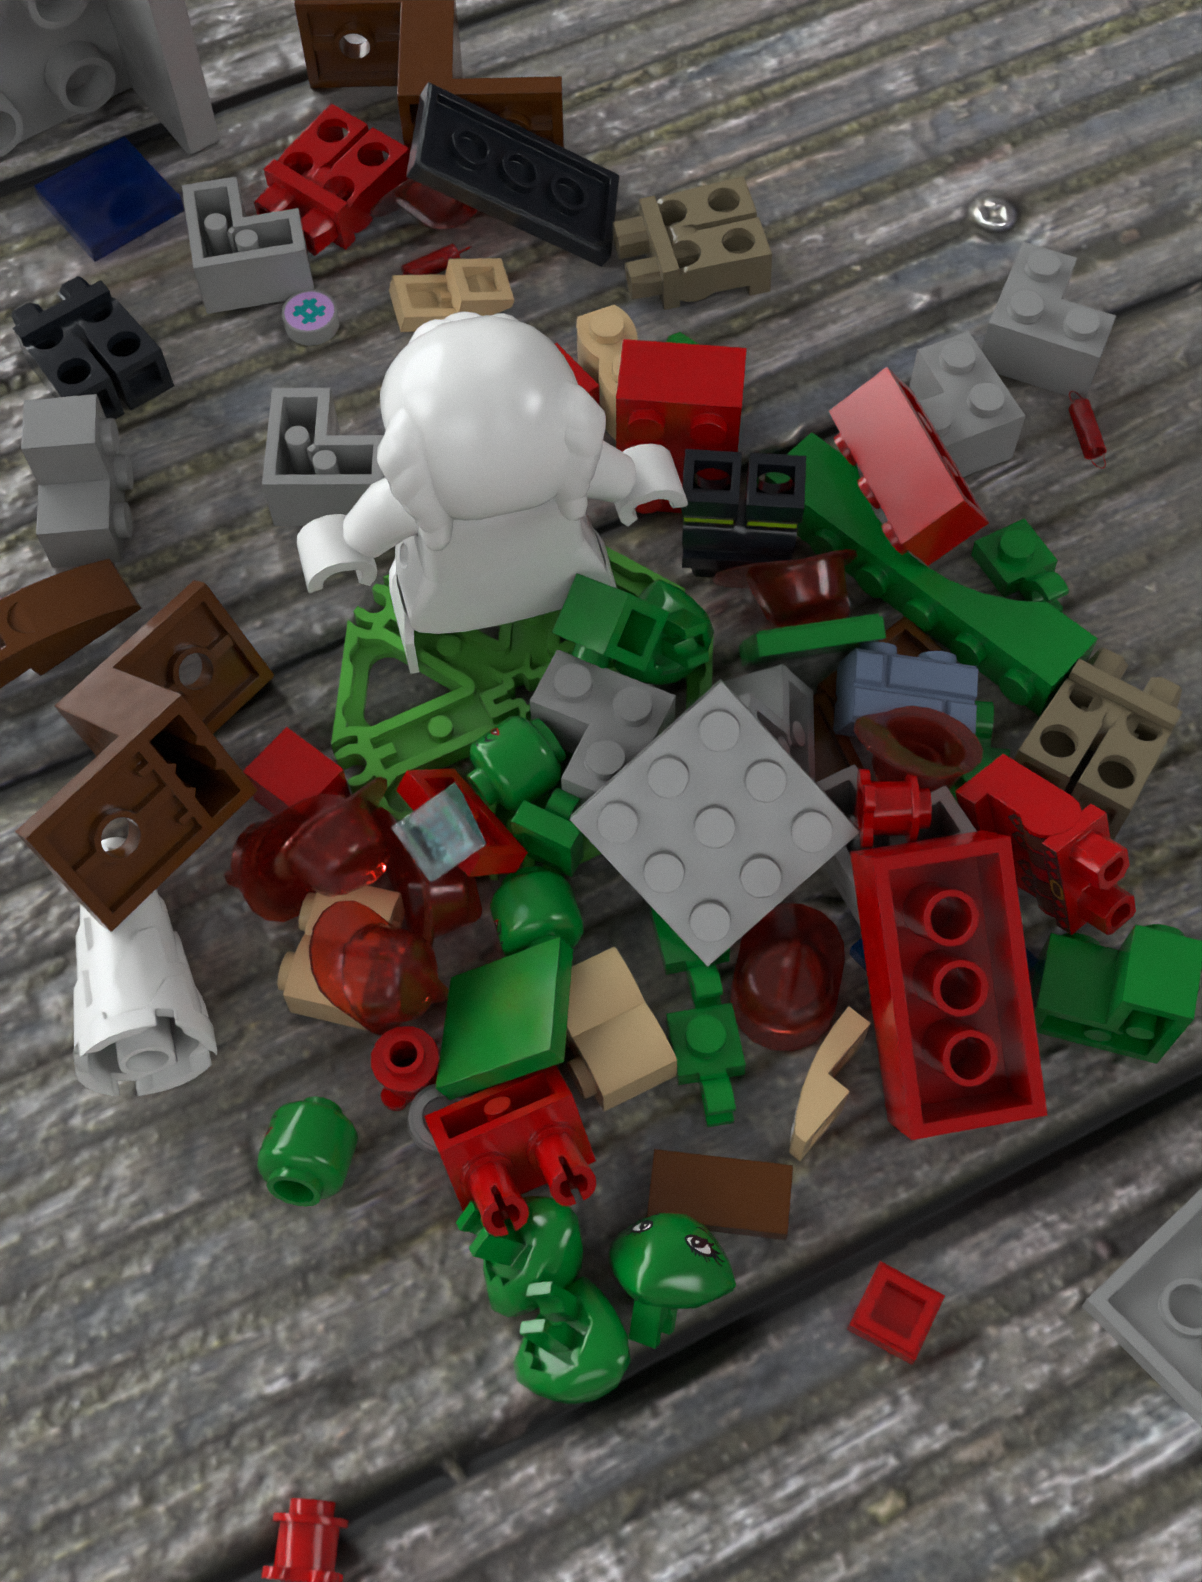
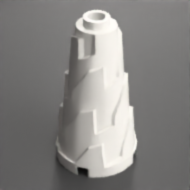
M107 838L102 840L101 844L104 851H112L119 848L126 838ZM157 889L112 932L102 927L80 904V926L76 934L77 982L74 987L73 1050L75 1072L78 1081L90 1090L111 1096H120L118 1081H135L137 1096L172 1089L199 1076L212 1065L209 1051H213L217 1055L213 1024L210 1022L204 1000L195 986L181 939L177 931L172 929L165 902L158 895Z

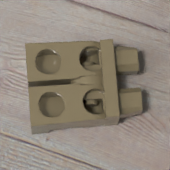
M744 176L672 193L660 198L658 201H656L655 196L639 199L640 216L613 222V239L618 258L624 259L643 254L647 256L644 259L625 263V277L632 300L659 295L664 310L680 307V300L696 302L707 298L714 292L745 286L749 296L770 292L772 252L760 219L757 217V211Z
M1103 647L1087 662L1078 659L1069 677L1062 684L1018 749L1014 760L1066 792L1088 751L1094 752L1095 754L1077 782L1071 796L1080 803L1082 810L1088 805L1093 804L1107 813L1110 838L1115 839L1134 806L1172 730L1183 713L1177 709L1182 689L1181 686L1161 676L1151 677L1143 691L1122 681L1121 679L1128 668V664L1125 662L1124 657Z

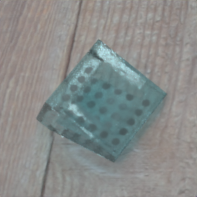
M455 782L391 827L430 883L486 844L464 795Z

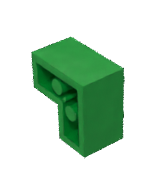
M1135 924L1119 950L1101 946L1096 939L1085 934L1074 933L1071 935L1065 933L1058 935L1051 933L1037 957L1031 988L1037 1033L1157 1064L1194 1020L1202 969V941L1185 937L1184 933L1179 929L1162 924L1147 926Z

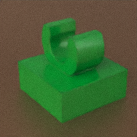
M556 788L545 809L525 800L522 802L511 820L512 835L528 852L526 856L570 877L573 876L584 857L583 833L570 820L571 815L581 803V798Z

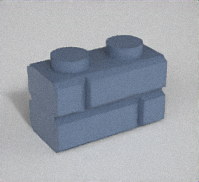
M869 642L861 644L859 648H855L841 660L837 668V701L835 703L833 731L838 735L943 750L946 744L963 746L971 741L976 733L977 705H975V699L978 690V669L976 666L956 663V655L950 652L927 651L919 654V657L897 654V647L890 643Z

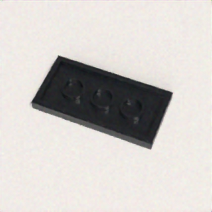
M428 82L420 94L406 177L600 267L607 262L612 252L613 222H615L620 175Z

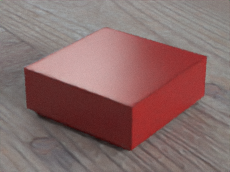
M880 1261L847 1330L912 1365L920 1352L945 1295Z

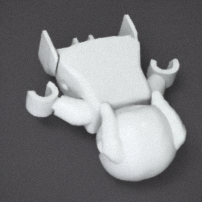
M462 311L451 314L443 320L434 319L418 327L409 344L397 355L386 372L380 391L381 413L386 431L377 448V463L385 478L371 484L347 515H326L314 519L305 525L297 535V547L307 590L309 593H313L323 589V583L328 577L342 571L356 570L358 582L371 586L377 577V566L374 558L395 546V559L389 570V589L410 674L419 672L414 646L415 630L420 633L432 634L466 632L560 610L564 605L577 573L617 588L605 543L593 528L586 512L588 506L587 498L614 502L620 521L626 526H630L638 519L634 508L652 500L665 499L669 501L672 508L686 507L688 502L671 453L667 448L651 443L637 445L622 452L603 440L606 427L604 410L583 387L578 385L565 357L548 337L535 327L520 322L507 314L497 313L481 316L477 313Z

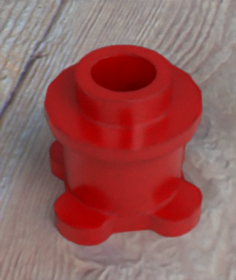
M858 769L855 825L860 831V848H872L873 836H905L907 843L917 841L919 829L930 828L932 817L930 789L919 788L918 779L915 774H908L905 781H871L870 769Z
M400 1026L385 1032L376 1041L371 1052V1068L376 1080L384 1086L380 1097L386 1108L392 1111H401L408 1103L413 1101L421 1090L436 1084L439 1050L433 1038L424 1030L413 1026ZM404 1059H415L410 1066H397Z
M291 1498L289 1513H273L272 1522L280 1523L274 1565L263 1566L261 1578L282 1582H343L344 1574L334 1571L340 1529H347L349 1520L334 1517L336 1502Z

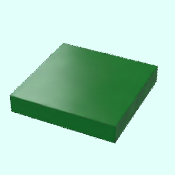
M878 613L758 631L739 645L742 666L854 650L859 648L861 644L878 642L885 639L883 616H879Z
M561 937L451 977L436 1081V1089L446 1098L453 1100L564 1062L573 949Z

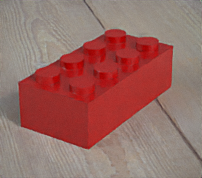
M981 830L850 852L887 1121L909 1139L917 1140L1048 1116L1011 836Z

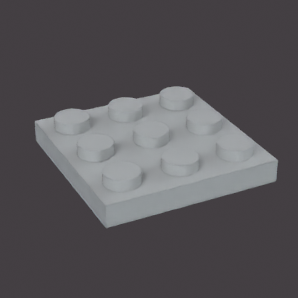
M722 679L714 684L570 817L573 824L707 967L860 833L857 826Z

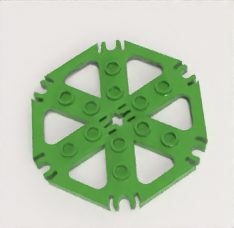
M605 546L617 589L639 597L645 588L660 579L677 586L685 592V588ZM388 574L383 576L385 585L375 584L372 588L374 601L385 608L380 612L370 613L364 608L357 606L353 612L358 626H355L349 620L347 621L331 747L337 765L344 770L354 765L366 767L361 774L347 780L353 797H357L359 806L428 847L430 843H433L434 848L432 850L445 858L447 856L451 857L447 850L445 853H441L443 846L441 843L438 844L436 842L437 838L429 829L425 827L424 830H420L421 824L416 821L415 812L396 791L407 770L442 769L469 757L472 743L510 716H521L530 722V704L527 705L522 698H516L515 688L524 685L529 692L535 691L557 649L572 654L576 643L570 640L561 643V637L552 633L562 609L502 624L499 626L498 641L478 629L444 634L420 633L415 630L414 646L419 672L452 691L370 726L365 721L364 716L372 666L383 658H395L408 665L393 609ZM713 638L708 650L709 661L697 666L690 674L684 677L687 684L686 710L712 687ZM611 659L607 669L619 673L614 666L613 659ZM564 750L566 757L571 759L573 753ZM550 792L533 804L545 809L550 799ZM497 801L489 809L512 834L511 820L516 812L506 809ZM426 833L430 835L428 840L424 839ZM583 834L584 857L580 864L602 854ZM525 856L522 864L523 868L536 866V860ZM545 864L543 865V868L550 872L562 873ZM500 874L489 876L491 880H499Z

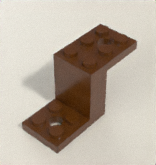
M295 0L294 6L310 88L397 86L403 142L405 146L410 148V151L420 94L428 82L514 124H518L522 128L564 148L562 76L463 78L456 0ZM358 34L365 37L367 41L361 44L349 43L343 36Z
M194 580L54 706L97 757L15 831L90 915L110 932L124 921L258 791L213 734L275 675L207 584ZM197 653L202 661L201 674L194 683L184 686L179 678V667L188 655ZM125 817L129 826L127 839L119 848L112 851H104L101 844L104 828L112 820Z

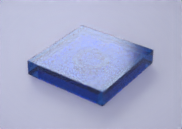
M124 136L34 186L39 200L94 262L185 211L181 196Z

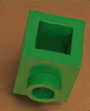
M577 573L552 633L575 642L576 644L571 655L604 669L608 668L611 659H615L645 672L670 612L630 593Z

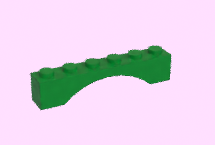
M811 432L787 454L806 456L805 506L802 522L798 525L797 536L809 544L821 560L830 564L834 563L856 579L858 585L868 595L874 598H881L917 625L924 633H928L947 647L952 654L956 655L959 663L976 666L980 673L999 686L1001 692L1010 701L1017 705H1025L1040 717L1062 684L1069 677L1078 659L1085 662L1089 660L1098 638L1048 602L1019 601L981 593L945 578L919 562L909 552L901 555L885 536L881 527L882 523L875 515L869 501L858 486L857 480L860 479L857 465H851L840 452ZM769 472L765 474L764 482L781 484L789 481L791 478L783 473Z

